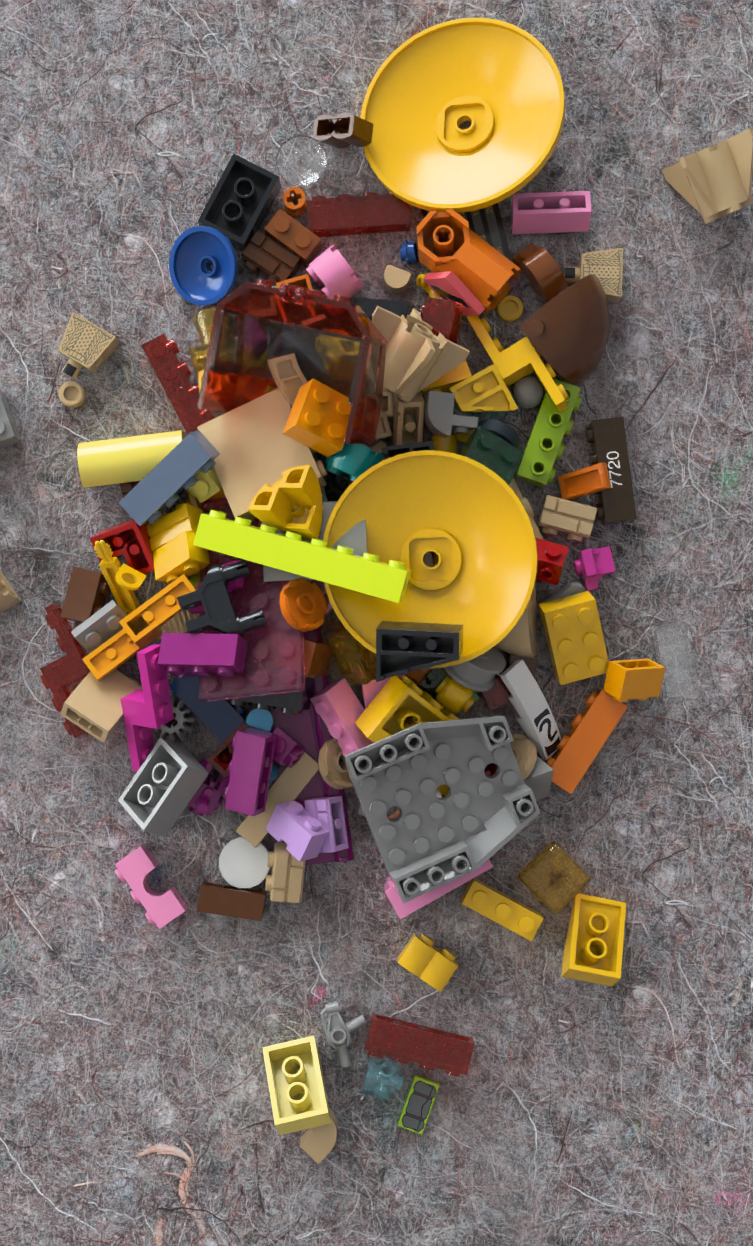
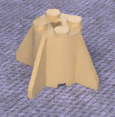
M750 128L717 143V145L679 159L680 162L662 170L665 180L701 214L705 224L753 204L751 195L753 130Z
M379 306L376 307L372 314L370 374L376 380L374 385L383 392L390 390L396 393L405 402L410 403L418 392L463 363L470 351L447 340L441 333L438 336L433 334L432 329L434 327L422 321L418 310L414 308L406 319L404 315L400 317Z

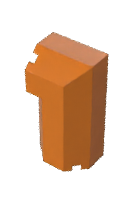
M446 209L445 212L430 211L417 226L419 262L432 272L453 271L484 305L485 309L483 312L486 315L490 313V308L494 310L510 292L512 286L509 282L511 279L517 281L520 276L521 269L469 229L468 221L453 209Z

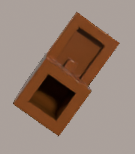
M531 243L511 258L513 263L521 269L520 271L528 276L533 290L545 301L549 302L568 288L560 267L545 248L541 247L538 249Z

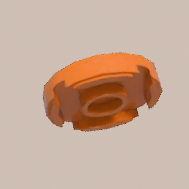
M297 578L284 585L280 593L279 604L282 615L287 623L294 629L302 632L312 631L321 626L325 620L323 619L324 614L327 613V604L321 589L315 583L311 584L306 578Z

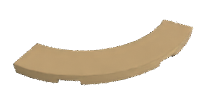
M294 353L267 360L279 390L291 406L294 404L299 388L308 382L301 372ZM386 411L375 413L355 412L346 438L367 440L392 436Z

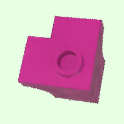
M610 546L582 550L576 556L577 560H574L576 575H581L582 584L585 590L589 592H594L598 589V581L601 577L612 575L615 572Z

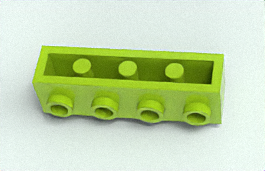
M552 378L557 386L562 384L569 398L565 399L568 408L559 413L545 391L514 477L544 488L547 482L552 483L556 473V469L553 468L555 458L560 459L565 447L564 444H561L564 434L569 435L574 422L570 420L572 411L578 410L582 397L578 396L580 387Z

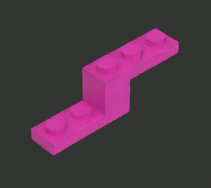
M152 644L137 652L143 690L137 689L120 699L132 770L134 772L139 770L155 746L152 728L158 729L174 719L167 672L158 665L161 644Z

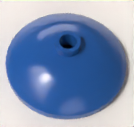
M196 226L184 231L175 241L170 253L169 271L171 280L178 293L192 304L206 306L220 302L232 290L237 276V258L232 244L223 233L212 227Z

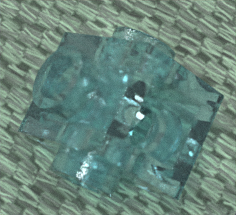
M370 1057L362 1093L372 1095L380 1100H393L396 1090L401 1091L404 1075L399 1074L401 1064L390 1059Z

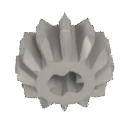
M172 697L171 704L173 713L176 714L177 725L172 724L170 726L168 722L158 729L152 728V731L157 732L162 729L159 738H165L169 733V740L175 741L176 734L180 739L185 738L182 729L187 732L192 731V728L186 722H194L195 718L187 717L186 714L192 710L189 707L182 710L185 703L180 700L176 706V700Z

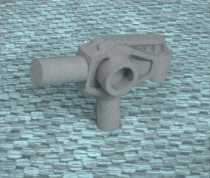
M338 1001L325 1004V1008L320 1013L327 1043L334 1049H337L341 1067H348L351 1065L347 1046L352 1043L351 1033L368 1024L367 1020L362 1014L346 1023L341 1015Z

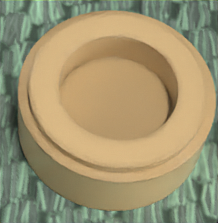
M68 381L59 389V399L65 406L77 408L84 403L86 393L79 383Z

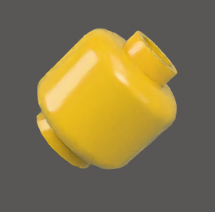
M449 675L445 677L435 690L438 693L436 696L437 701L453 714L458 713L460 710L466 712L475 701L472 698L474 690L459 684Z

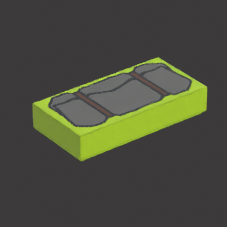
M417 1074L414 1075L397 1126L422 1135L440 1086L439 1082Z

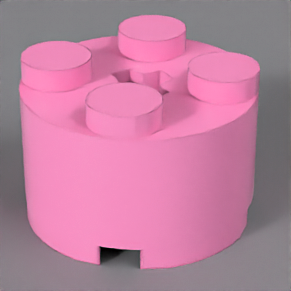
M334 245L330 246L313 260L306 269L319 287L325 285L322 291L335 307L337 305L341 306L365 287Z

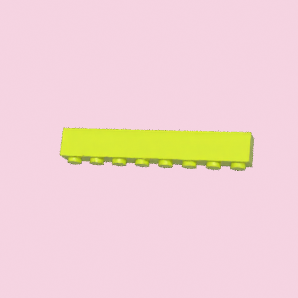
M211 510L210 514L200 515L193 543L195 546L392 602L401 603L404 600L412 571L405 569V563L390 560L389 564L380 562L379 556L365 552L362 557L353 554L354 549L340 545H338L337 549L327 547V541L312 538L311 542L302 540L301 534L286 531V535L276 532V527L261 524L260 528L251 526V520L236 517L235 521L226 519V513Z

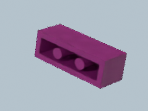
M162 633L158 665L167 670V673L171 675H183V672H192L194 675L208 676V672L217 673L220 676L232 677L234 673H244L247 641L239 634Z
M249 727L237 731L232 741L234 752L233 759L228 768L230 778L229 785L224 794L226 800L225 809L250 816H256L265 812L277 734Z

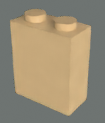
M117 669L100 681L90 671L64 702L61 715L105 743L124 719L120 699L137 689L143 690L142 686L135 679L128 678Z

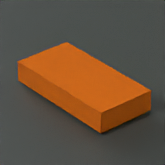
M598 463L558 476L562 499L569 501L611 488L606 463Z

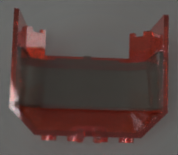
M257 279V284L246 282L216 304L197 405L198 409L231 411L265 395L268 386L278 388L267 360L294 353L301 372L307 381L314 378L349 398L348 404L352 406L344 443L374 444L382 408L387 340L360 306L350 303L351 298L334 295V300L324 298L325 292L282 283L279 289L273 287L274 282Z

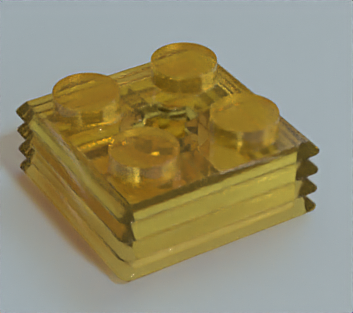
M552 841L518 875V878L554 915L561 911L591 881V877L555 841ZM560 872V881L550 884V873L558 874Z

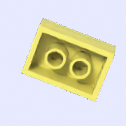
M310 1036L263 1047L274 1123L279 1135L332 1123L319 1049L315 1037Z

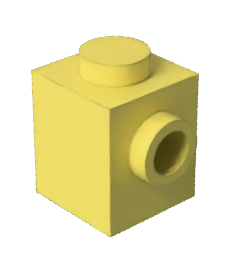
M214 467L205 474L201 472L196 477L198 482L189 489V492L202 503L220 491L222 486Z

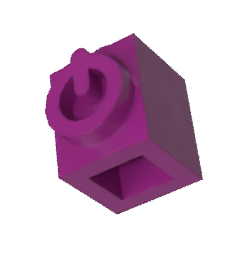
M278 727L275 730L272 729L269 733L277 734L273 758L279 764L292 768L303 756L304 747L286 731Z

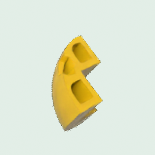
M311 465L297 466L282 472L280 480L271 486L265 484L251 501L248 510L265 524L276 527L277 530L284 533L291 531L301 534L304 539H318L322 524L323 501L320 484Z

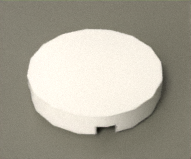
M242 836L231 840L222 849L219 856V869L222 877L230 885L237 888H252L259 885L266 878L270 867H267L268 849L262 842L255 848Z

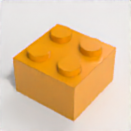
M313 378L299 388L283 434L326 457H330L343 449L359 403Z

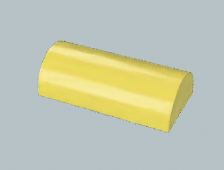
M179 430L79 443L77 457L83 488L141 481L185 438L184 431Z

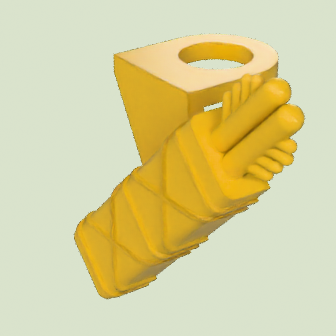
M104 540L96 541L94 550L97 557L102 559L99 564L100 570L118 606L129 615L141 606L134 590L140 588L147 575L124 563L121 565L117 557H112L113 551L108 543H105Z

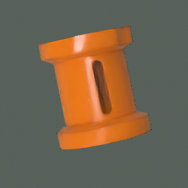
M299 187L286 189L283 194L286 213L292 217L302 216L307 208L304 191ZM296 199L298 205H294L291 200Z

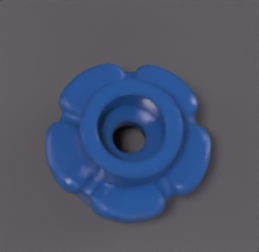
M405 240L404 246L399 248L402 262H406L410 266L412 263L419 261L418 248L415 241L408 242Z

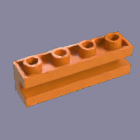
M598 689L596 693L592 691L584 703L587 705L586 709L582 714L577 713L570 724L573 729L568 736L564 734L561 737V742L556 746L559 749L554 758L550 756L545 762L553 769L551 782L572 794L628 708L622 702L614 700L613 696L603 690Z

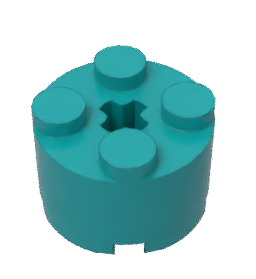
M346 438L342 450L330 457H326L324 462L326 464L325 469L340 477H343L345 473L351 475L349 480L354 482L362 473L381 462L384 454L380 452L376 454L371 448Z

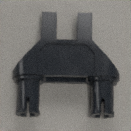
M243 559L224 567L219 564L212 566L198 590L177 597L180 608L183 611L203 605L206 615L185 622L189 633H201L214 629L224 634H239L243 638L245 632L267 626L262 609L242 617L236 616L226 586L230 581L251 575L246 560Z

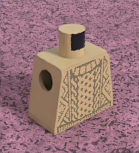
M623 248L581 254L578 260V267H564L563 275L566 282L575 283L588 275L595 274L605 291L608 302L618 303L622 297Z
M73 312L58 350L62 356L68 359L61 372L74 380L82 368L94 374L120 343L116 336Z

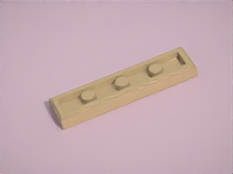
M304 751L301 759L292 768L287 767L268 790L265 812L256 816L248 815L236 832L255 848L258 847L268 834L265 829L276 805L297 799L318 773V762Z

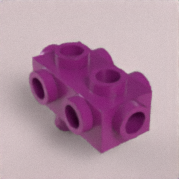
M210 755L207 760L202 758L199 762L209 774L188 803V806H190L188 810L199 816H203L204 813L211 816L213 810L218 811L223 801L221 794L225 787L229 785V772L224 775L219 771L217 776L210 775L211 769L215 767L210 762L213 758Z

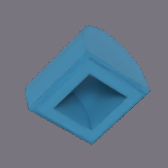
M256 708L248 714L245 723L260 730L270 732L275 724V716L271 710Z

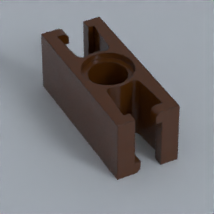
M203 882L200 885L196 911L262 921L267 891Z

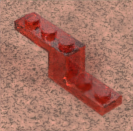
M53 603L45 607L47 612L45 619L51 629L55 628L59 636L56 639L63 652H67V655L40 668L43 674L40 678L45 688H50L54 696L52 702L55 709L61 712L64 702L71 695L67 686L85 678L90 669L82 660L86 656L79 642L72 635V628L68 620L60 617L62 612L60 604ZM65 718L66 721L63 724L70 736L73 735L74 738H79L88 734V732Z

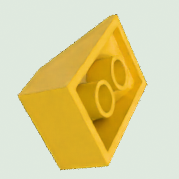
M580 893L575 894L563 952L561 977L611 987L621 979L626 915L625 902Z

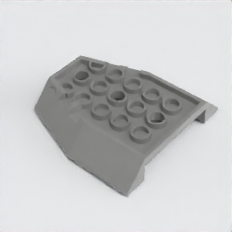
M505 716L419 723L344 756L349 777L386 870L403 903L476 871L540 814L533 791L524 783L510 742L514 740ZM490 763H495L497 766L495 774L486 776L484 773L485 767ZM440 785H448L449 791L447 795L442 798L437 797V788ZM393 806L399 807L400 814L397 818H387L389 808Z

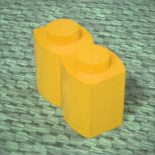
M414 933L398 956L397 962L441 992L458 968V963L455 961L456 956L446 948H443L441 951L434 947L435 941L426 934L422 933L419 936Z

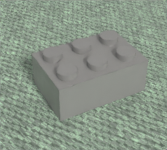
M161 737L118 801L143 831L166 837L209 773L182 744Z

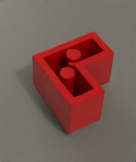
M131 519L101 530L90 538L93 547L96 546V541L104 540L105 543H108L113 551L112 557L123 554L129 567L143 574L154 571L153 551L149 541L151 538L148 536L146 526L149 523L139 526Z

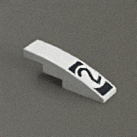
M523 659L517 660L499 676L511 693L508 699L520 715L517 721L528 738L534 743L542 759L548 760L558 750L556 746L562 739L549 705Z

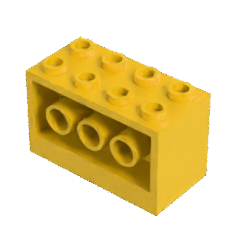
M396 675L387 681L356 720L355 724L369 740L375 743L419 723L459 720V718L438 703L426 691L416 686L408 677L404 675L401 679ZM440 785L437 791L446 796L449 791L448 785Z

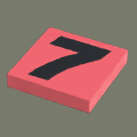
M453 271L428 273L424 277V282L456 316L480 315L485 309L484 305Z

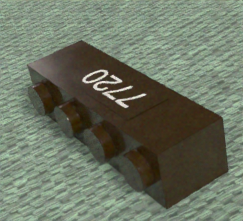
M615 417L592 420L589 428H586V440L592 446V453H589V464L592 466L598 463H606L611 483L610 489L594 493L598 494L599 504L595 506L597 508L596 517L598 520L601 519L602 525L632 522L637 518L624 418Z

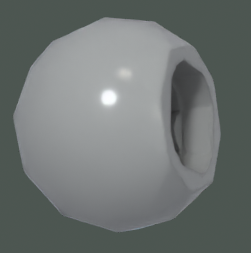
M522 378L514 384L512 396L518 406L524 409L535 408L543 400L545 390L538 379Z

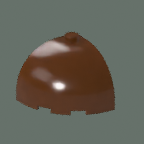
M595 274L588 275L563 290L520 325L544 359L564 379L574 385L582 384L595 370L601 361L610 334L608 300Z

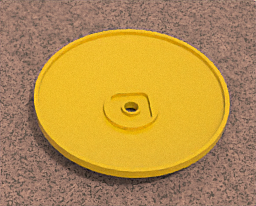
M490 18L450 20L414 35L400 45L383 62L372 79L364 98L361 118L373 123L372 143L364 146L363 149L373 172L379 181L397 198L412 206L428 211L445 212L446 209H453L457 213L486 208L512 196L540 172L551 157L560 138L565 117V94L557 65L550 53L535 37L515 25ZM462 122H472L468 129H459Z
M422 450L399 454L379 462L362 473L349 485L333 508L323 537V541L328 542L327 547L331 548L350 528L366 519L367 553L379 556V561L389 564L390 560L405 563V569L412 570L405 597L401 603L324 582L330 604L341 623L357 641L376 654V629L382 621L463 625V652L459 660L430 668L458 665L484 654L497 645L509 634L525 612L532 596L537 575L538 553L534 529L523 503L514 490L500 476L483 464L468 457L444 451ZM430 551L435 552L439 557L438 564L434 567H429L424 560L425 555Z

